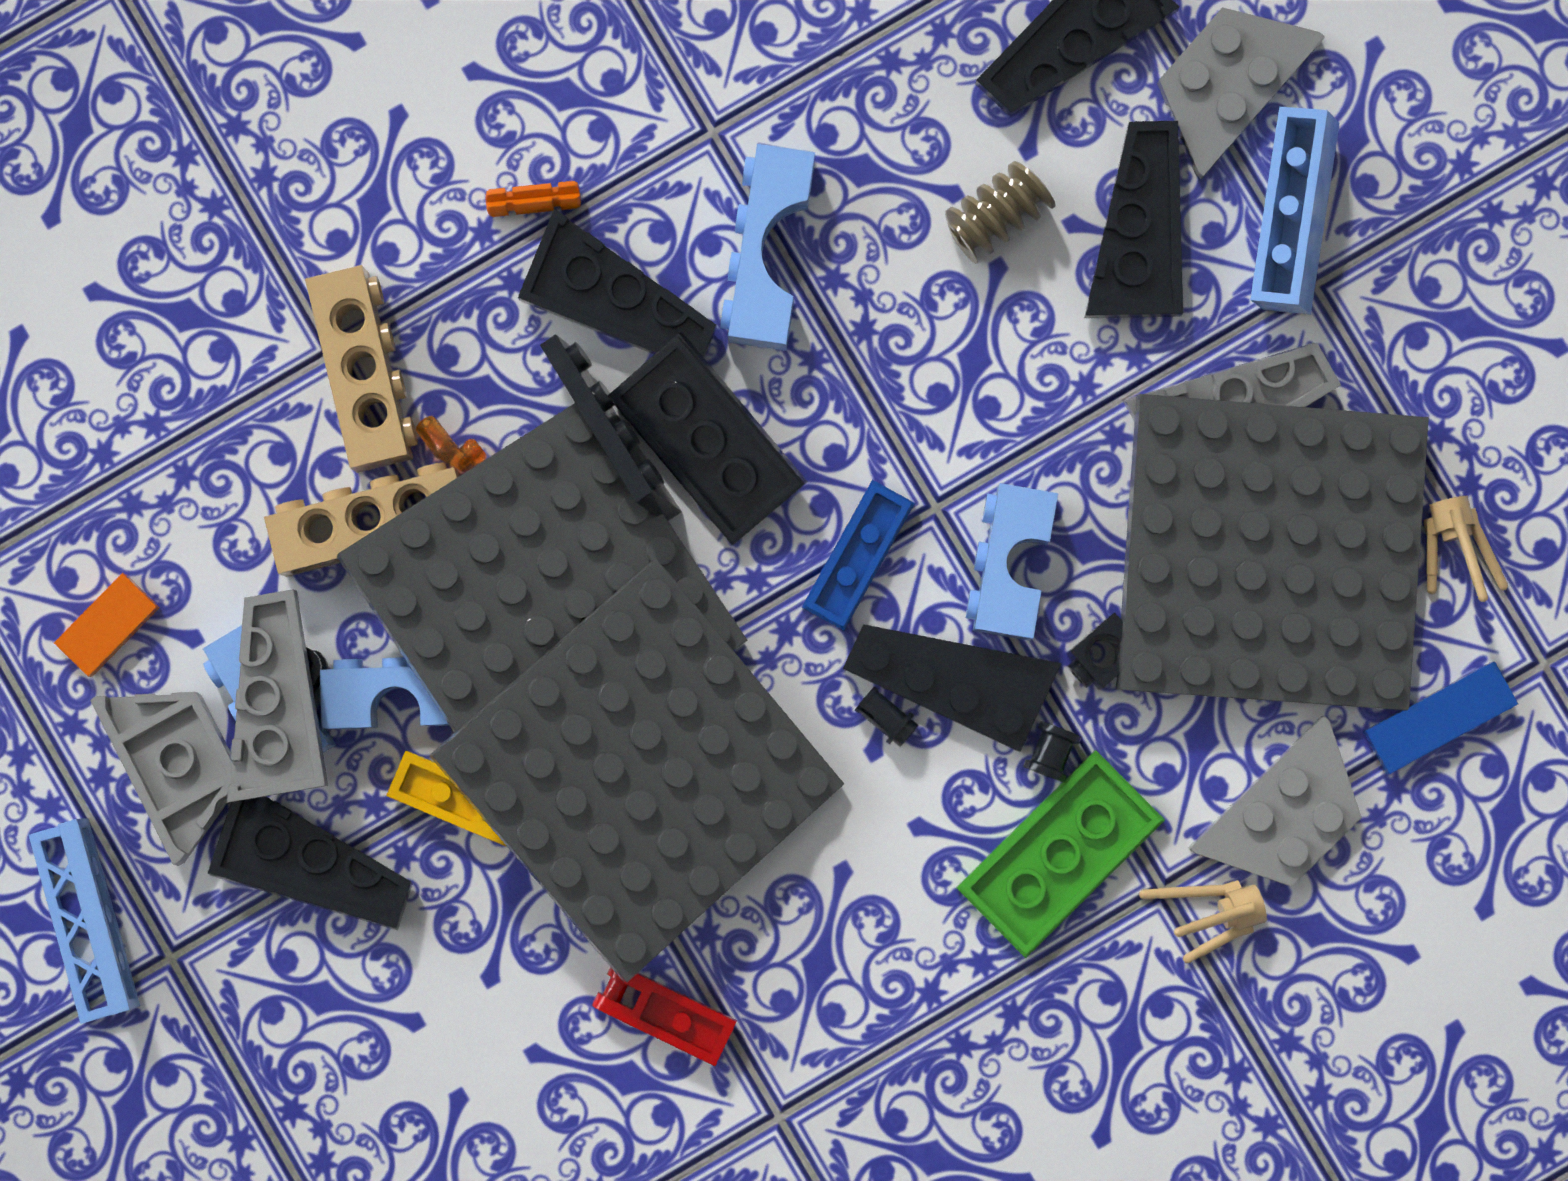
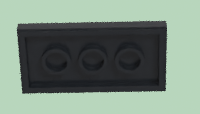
M683 332L678 333L610 393L616 402V408L731 545L738 542L808 482Z

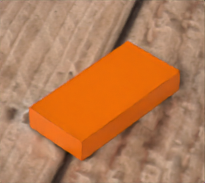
M122 573L70 625L54 644L88 677H93L160 607L127 574Z

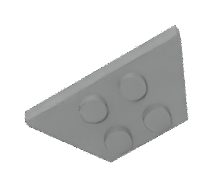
M1221 8L1157 83L1165 104L1171 109L1174 121H1178V134L1180 139L1184 140L1193 161L1192 167L1196 176L1202 179L1323 41L1325 38L1323 34L1318 31Z
M177 692L171 695L135 694V696L109 698L107 696H96L90 701L172 864L176 866L182 865L226 806L228 785L231 782V752L202 695L198 692Z
M1321 716L1188 848L1195 854L1292 887L1362 818L1330 721L1325 716Z

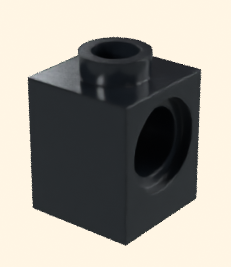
M1115 612L1109 615L1067 652L1073 660L1067 667L1085 688L1093 683L1098 690L1102 689L1120 674L1118 652L1120 657L1123 621ZM1096 641L1108 642L1115 650V661L1109 668L1097 667L1090 658V649Z

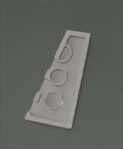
M1311 343L1145 394L1306 407L1338 388L1341 384L1318 343ZM1136 396L1122 400L1134 422Z
M292 589L245 597L239 662L241 663L239 689H236L235 709H237L235 736L232 739L230 759L232 760L231 782L228 785L227 803L328 786L297 590Z

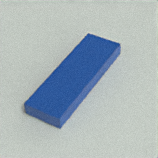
M872 480L802 605V609L845 631L915 503Z
M1492 661L1410 705L1408 710H1401L1369 727L1363 733L1385 773L1391 774L1518 705V702L1496 662Z

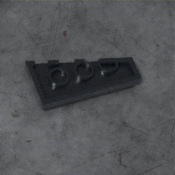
M1052 0L980 75L975 85L1011 117L1178 12L1180 6L1173 0Z
M1178 121L1129 122L1084 318L1181 317L1183 315Z
M554 208L518 295L519 301L652 354H656L678 333L683 332L705 358L717 329L715 323L666 288L664 289L646 276L640 269L629 261H625L590 233H586Z
M556 334L540 345L635 502L656 516L664 514L668 521L681 513V509L665 487L661 474L639 448L640 441L635 432L625 420L621 421L613 409V406L616 405L614 398L601 381L595 382L587 370L592 366V363L577 342L569 345Z
M863 624L843 670L1015 751L1021 752L1062 663Z
M268 797L231 802L208 870L210 876L397 931L413 885L410 880L334 837V835L315 826Z

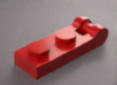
M611 967L607 972V975L610 976L609 982L603 993H597L592 1004L594 1008L716 1066L737 1022L736 1019L639 972L628 982H624ZM628 986L641 992L634 1008L621 1002Z

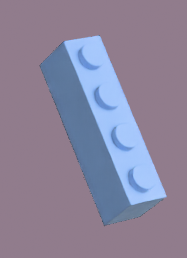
M1279 106L1250 298L1253 303L1263 310L1311 315L1340 124L1328 110Z

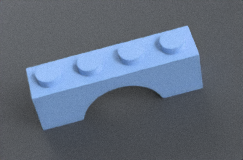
M757 144L755 158L746 157L742 186H749L750 194L748 205L739 204L735 233L743 234L741 253H731L728 281L736 282L733 301L724 300L720 326L721 329L729 330V343L787 351L794 297L781 289L770 278L763 263L762 253L768 234L780 220L792 213L808 209L815 166V152Z

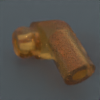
M435 416L424 418L416 426L417 434L433 455L462 472L469 471L486 459L485 451L475 439H468L459 447Z

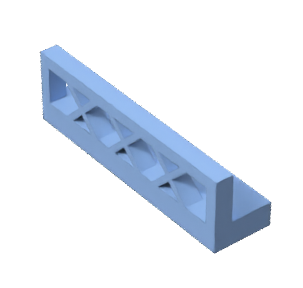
M74 819L58 824L57 827L30 834V843L80 1024L140 1007L89 819ZM57 837L62 838L68 860L66 869L49 861L44 841ZM53 872L61 876L57 885L55 883ZM68 880L75 885L81 907L79 916L62 908L59 896ZM66 919L74 923L70 932L68 930ZM81 927L88 932L94 954L92 964L76 956L72 943ZM79 966L87 970V973L85 974L83 980L81 977ZM96 975L101 979L108 1006L91 1010L85 990L93 976Z

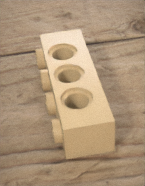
M362 265L306 278L305 282L350 469L359 473L412 460L411 446L418 445V439L411 416L403 417L399 401L400 399L407 398L406 388L401 371H392L388 353L396 351L389 323L381 324L377 306L384 304V297L378 277H370L369 272ZM352 310L362 311L365 321L361 329L354 333L343 332L341 323L344 315ZM362 357L374 358L376 362L374 374L366 380L355 379L353 376L355 362ZM375 403L384 404L387 408V418L384 423L374 428L367 427L364 423L366 409Z
M444 462L418 468V477L399 481L398 475H390L370 481L371 489L352 494L351 487L339 488L323 493V502L305 506L304 500L301 499L275 506L277 514L265 516L264 520L278 574L289 577L341 563L337 558L339 552L404 512L405 500L411 494L423 493L428 497L461 476L460 472L455 467L447 469ZM368 505L377 506L380 511L378 525L372 530H361L357 524L359 511ZM322 517L329 518L333 526L330 538L322 543H314L310 536L312 523Z

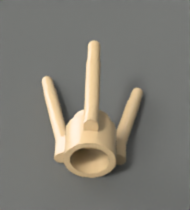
M1468 496L1453 497L1430 504L1432 517L1423 520L1427 536V592L1435 594L1437 591L1438 534H1442L1443 542L1459 540L1479 601H1487L1488 595L1470 539L1472 535L1498 588L1502 591L1506 590L1508 583L1480 526L1476 508L1471 509Z
M1238 880L1222 885L1143 889L1139 892V896L1142 899L1225 896L1224 899L1218 900L1219 913L1175 928L1174 935L1177 937L1196 933L1220 924H1224L1227 929L1231 928L1183 956L1185 963H1191L1237 937L1253 933V926L1267 921L1264 901L1257 886L1253 884L1242 888Z

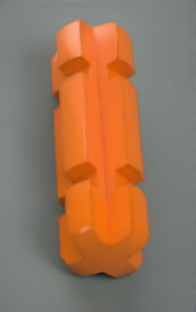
M576 181L558 182L557 187H552L551 183L516 186L512 187V191L508 192L505 188L489 189L486 191L485 196L486 209L489 216L492 217L509 216V211H515L516 215L553 211L554 207L560 206L561 210L577 209L581 206L580 187Z

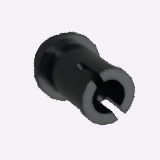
M873 687L854 711L860 713L888 737L886 742L889 745L894 742L901 747L919 726L912 720L914 714L912 712L908 715L905 714L880 693L879 689Z

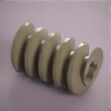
M1014 161L1008 165L1009 177L1000 172L992 177L993 188L986 184L977 187L976 194L978 200L969 195L962 198L961 207L963 212L955 207H950L945 211L948 227L954 240L963 253L975 264L978 263L974 250L977 246L988 254L994 252L990 240L992 235H995L1004 243L1010 240L1006 225L1010 223L1019 231L1025 229L1021 214L1026 212L1035 220L1041 218L1037 206L1039 201H1042L1051 209L1056 207L1051 193L1041 179L1032 170L1019 162Z

